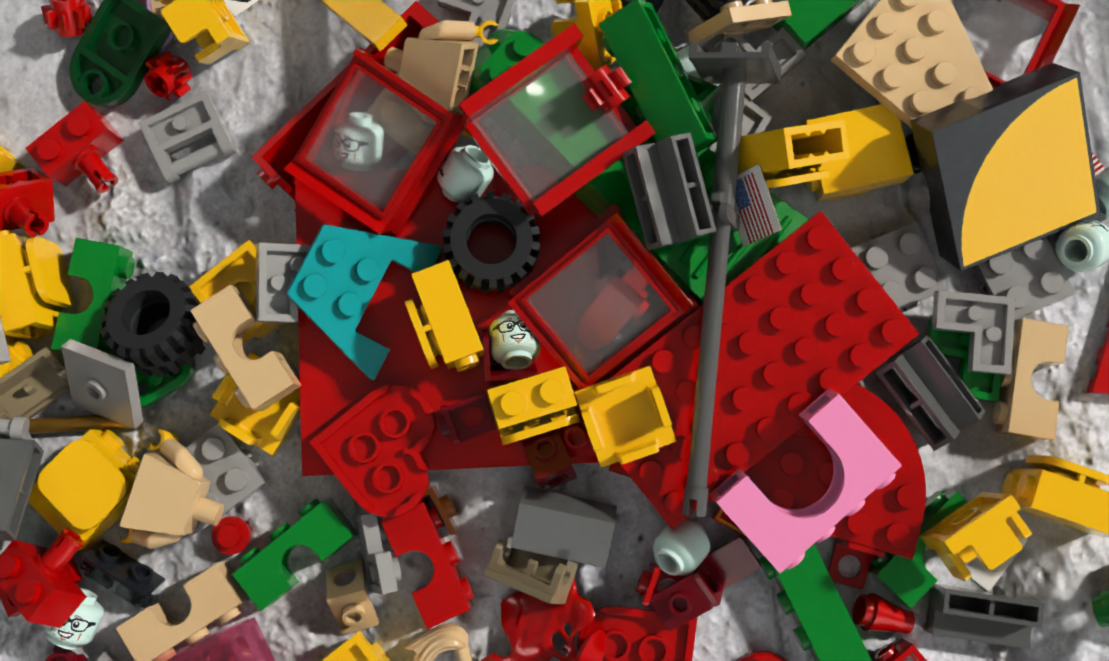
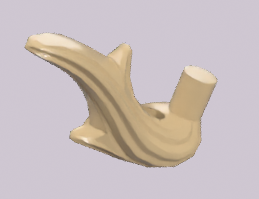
M454 623L439 625L404 646V649L413 651L410 661H433L439 654L454 650L456 661H472L468 634L462 627Z

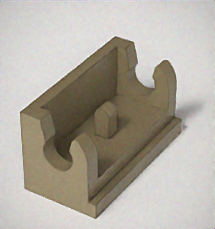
M47 347L0 378V418L13 419L14 416L31 419L70 392L64 364Z
M509 537L508 541L499 539L492 553L488 568H485L484 576L550 604L566 603L579 563L511 548L512 537Z

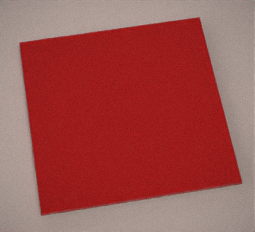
M545 166L516 167L538 198L560 183ZM493 167V179L481 197H485L486 192H494V196L502 197V194L505 193L511 195L510 200L516 203L517 197ZM408 170L327 173L381 210H384ZM436 174L398 236L392 232L379 235L438 245L443 248V230L447 227V219L450 213L454 214L456 212V206L459 203L449 200L443 194ZM295 178L296 244L311 245L323 224L378 234ZM574 194L542 217L538 213L534 215V223L539 227L540 248L535 266H533L531 272L597 219V216ZM314 210L317 215L310 218L308 215ZM486 224L480 226L471 234L468 243L469 250L472 256L480 262L497 264L511 256L514 250V238L504 227L496 224ZM598 241L527 299L588 373L604 361L603 347L594 351L576 337L581 317L600 294L594 289L600 281ZM444 249L440 252L434 265L446 261ZM393 261L390 262L355 329L357 333L390 349L375 380L366 377L298 307L299 374L302 385L300 387L302 476L335 475L309 441L369 393L384 385L412 387L428 400L434 412L436 432L432 436L430 444L421 453L428 471L531 466L522 441L519 440L502 445L500 432L497 431V427L492 431L458 444H454L452 437L444 439L437 421L438 417L443 416L441 406H450L478 394H483L491 411L487 390L502 386V384H499L498 381H485L483 356L478 358L479 365L462 372H457L456 367L448 369L443 355H439L437 352L436 360L439 367L430 368L405 301L413 299L416 308L421 310L422 301L411 275L413 272ZM457 280L483 346L482 329H488L489 338L491 323L500 317L502 313L513 310L507 303L513 298L509 293L512 287L505 289L503 293L497 294V291H489V294H485L476 288L471 290L465 286L464 282ZM489 338L490 365H499V363L492 358ZM540 342L541 352L532 361L536 364L537 375L561 368ZM570 379L576 402L578 403L575 391L580 389ZM469 406L463 410L461 421L465 427L475 429L483 423L484 415L478 407ZM575 408L576 414L579 415V418H583ZM597 456L569 457L572 464L599 463Z

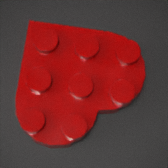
M384 385L369 393L309 442L353 499L368 513L383 518L399 517L416 508L424 498L426 490L430 485L428 467L421 453L430 444L432 436L436 432L434 412L428 400L416 389L404 385Z
M608 605L594 609L593 622L586 630L579 632L577 636L579 652L586 637L594 630L602 629L606 633V647L602 661H692L697 617L671 631H667L653 609L625 605Z

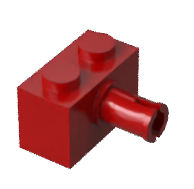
M83 101L25 149L45 174L53 180L68 186L84 173L98 193H105L111 189L106 182H110L112 186H115L119 179L111 172L101 158L124 140L100 111L86 101Z
M35 167L1 172L0 231L22 229L31 237H36V233L39 236L43 235L49 228V222L55 221L53 179Z
M64 528L61 531V534L48 549L16 540L12 541L0 555V587L27 622L61 628L87 598L63 569L74 554L85 544L84 540L77 533L68 528Z

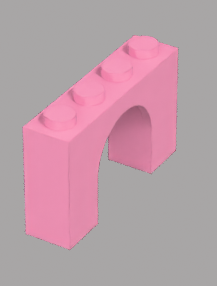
M830 389L822 393L799 414L801 419L824 443L832 457V482L821 499L801 509L779 507L770 502L740 468L710 493L721 509L779 573L783 572L786 568L792 569L797 566L805 557L807 549L815 542L820 543L830 537L835 530V525L842 518L858 512L864 506L865 498L875 489H882L890 484L895 478L896 474L894 472L902 466L840 394Z

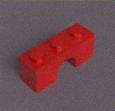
M427 500L402 516L382 520L381 524L396 557L409 551H420L425 553L433 563L434 574L432 580L412 592L427 630L471 610L473 606L471 599L476 597L469 578L467 576L461 578L455 564L460 562V558L451 540L445 542L440 530L445 524L436 506L430 507Z

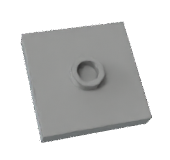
M72 339L61 346L73 405L136 429L143 422L134 363Z

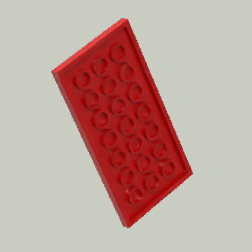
M822 211L813 215L725 285L707 488H709L707 502L712 498L710 493L738 468L746 472L803 427L806 423L799 414L827 389L842 396L919 335L918 331ZM704 303L608 378L611 379L650 365L656 384L660 388L677 442L662 446L657 453L622 464L621 466L671 529H674L690 516L682 515L684 487L687 486ZM577 403L575 408L582 416L579 404ZM694 500L693 513L696 511L697 500Z

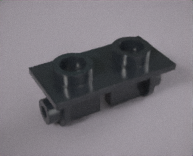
M103 539L80 556V559L83 560L80 568L85 571L84 576L93 579L107 589L113 586L114 581H117L119 585L115 594L131 603L135 608L139 605L146 608L154 597L151 593L166 580V578L154 572L149 566L138 562L122 552L117 546Z

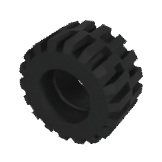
M486 192V196L480 198L478 194L472 195L469 202L464 203L461 201L456 206V212L454 214L450 213L447 219V227L443 230V249L446 261H450L456 279L464 282L465 286L471 290L476 288L485 294H489V291H497V294L503 293L505 289L513 288L528 276L533 266H535L540 248L539 227L534 223L535 217H531L519 200L516 203L510 200L511 195L503 193L502 197L494 196V192ZM486 224H496L507 229L514 238V250L511 256L497 264H486L474 258L469 250L468 243L471 234L477 228Z
M155 272L154 276L151 277L149 273L141 274L140 278L136 281L132 278L126 281L125 284L127 286L122 290L117 288L113 293L114 299L107 301L104 306L107 314L101 315L100 323L104 326L101 329V333L110 349L120 358L134 363L135 372L139 371L143 376L151 377L153 373L158 378L166 377L168 371H171L173 374L182 371L181 366L185 364L190 366L195 362L193 357L196 354L202 355L206 348L203 345L204 341L193 327L196 319L190 311L201 303L192 293L190 287L184 281H181L178 276L173 274L167 276L164 272ZM168 316L163 325L157 330L146 334L149 327L156 320Z

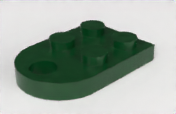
M103 0L71 57L69 73L72 86L77 94L85 101L101 107H116L127 102L136 93L145 78L144 75L149 71L145 63L159 54L172 31L166 20L136 0ZM100 76L102 78V88L98 93L94 94L92 84Z

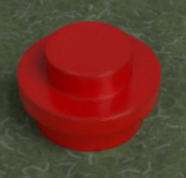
M236 516L222 518L218 525L213 527L211 533L214 547L220 553L226 555L242 552L248 546L251 538L248 524Z

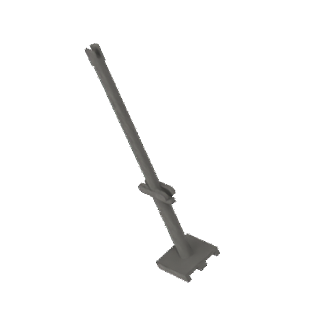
M722 42L721 52H703L698 43H690L689 60L702 80L711 84H722L712 198L711 203H709L717 232L710 234L688 477L687 486L684 487L682 515H692L694 500H697L696 517H706L709 490L707 488L730 231H739L740 217L734 210L745 87L746 84H780L781 66L770 42H762L761 52H742L738 42Z

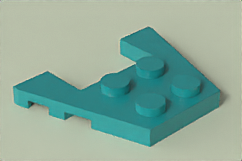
M323 224L285 294L336 344L339 350L366 377L375 380L390 349L357 333L355 329L391 261L415 273L434 266L443 248L438 245Z

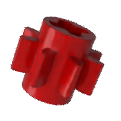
M49 0L50 5L41 6L44 24H48L50 30L55 29L56 34L62 37H74L85 32L84 23H89L92 20L90 4H86L85 0Z
M167 51L161 56L157 54L145 63L150 69L144 75L148 89L154 95L165 97L167 101H170L175 96L180 98L191 90L190 86L186 83L193 78L188 63L180 56H172Z
M605 64L582 82L588 91L581 98L591 112L601 107L604 113L608 114L630 97L624 88L631 83V80L621 67L612 72L607 64Z

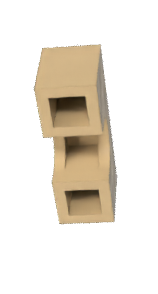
M230 284L190 310L196 319V322L193 323L196 333L205 343L210 341L217 352L213 356L215 363L225 375L230 374L237 384L234 392L245 408L251 407L252 410L264 411L302 386L282 353L272 350L256 360H250L245 355L242 346L244 335L250 328L260 322H255L256 312L241 289Z
M1025 318L1014 321L1011 374L1002 375L999 401L995 403L992 411V421L996 424L995 433L1036 440H1055L1059 401L1040 397L1032 387L1031 376L1038 365L1053 366L1064 364L1069 330L1068 325Z
M227 560L213 565L183 584L191 600V610L185 620H178L172 617L164 604L160 602L147 607L116 627L117 632L135 661H168L177 655L174 648L185 640L191 646L210 634L207 626L219 619L221 624L224 625L243 612L240 605L250 598L232 574L234 572Z

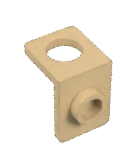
M356 560L327 569V602L342 634H349L377 626L379 618L366 591L363 561ZM345 573L356 574L355 579L348 585L337 586L335 584L336 580Z

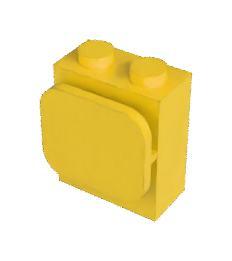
M883 104L806 120L803 124L807 125L845 119L850 159L822 163L821 167L815 168V171L830 170V178L806 182L809 192H814L816 202L822 200L832 201L865 194L872 189L904 183L914 175L901 121Z
M845 119L741 136L737 175L759 164L767 188L830 178V170L815 171V168L821 167L822 163L850 159Z
M12 230L0 231L1 321L5 335L35 340L54 334L58 314L63 312L62 307L74 305V291L70 275H67L68 267L65 256L56 243L39 236L24 237L14 233Z
M447 260L412 273V278L422 301L421 310L416 308L413 299L405 301L430 368L439 367L436 360L437 352L439 355H443L448 369L456 367L457 372H462L479 365L478 358L483 356L484 349L450 261Z
M566 366L487 390V398L497 431L500 432L502 445L580 422L579 415L576 414L574 408L577 406Z
M90 429L79 440L69 443L42 469L38 476V481L33 485L28 501L59 534H61L64 528L77 533L85 542L79 550L90 548L123 516L142 461L135 456L131 458L122 449L125 445L122 439L111 430Z
M1027 455L1025 463L1038 469L1013 468L1012 473L1006 476L1002 486V494H1012L1021 507V511L1088 534L1109 537V492L1102 490L1099 486H1109V475L1052 456Z

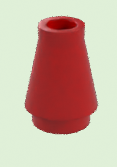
M869 593L868 595L860 594L853 607V621L855 624L860 625L864 631L909 634L915 624V615L912 611L905 610L875 593Z

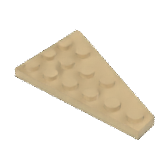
M879 0L831 59L836 66L911 129L910 120L957 101L975 98L993 90L951 0Z

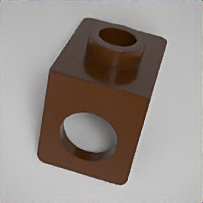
M436 485L428 488L424 498L430 495L452 536L459 531L453 519V516L457 515L456 508L447 494L441 496Z

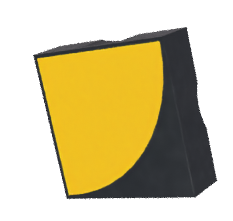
M1051 63L1004 82L984 95L957 101L910 120L920 169L929 188V210L939 256L960 271L1101 214L1081 76L1078 71Z

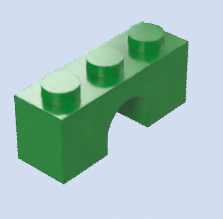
M81 238L75 239L67 275L88 281L93 289V300L90 306L81 313L69 314L59 312L51 349L62 351L61 346L72 339L109 354L114 352L102 337L101 329L104 326L100 323L101 315L107 314L104 306L107 301L114 299L113 293L116 289L122 290L126 286L125 282L127 279L132 277L135 268V261L132 257L133 251L119 245Z
M937 491L926 501V510L924 511L913 560L885 552L884 558L874 555L871 559L873 565L869 568L868 573L900 604L908 608H912L938 581L924 565L923 554L926 544L920 535L968 502L958 491Z
M317 498L299 511V514L302 516L299 521L291 527L288 523L283 524L269 535V539L272 542L261 551L258 547H255L238 561L242 567L232 575L260 611L270 607L299 583L289 567V556L297 545L311 548L320 560L324 561L358 535L356 529L332 499L323 500L322 502Z

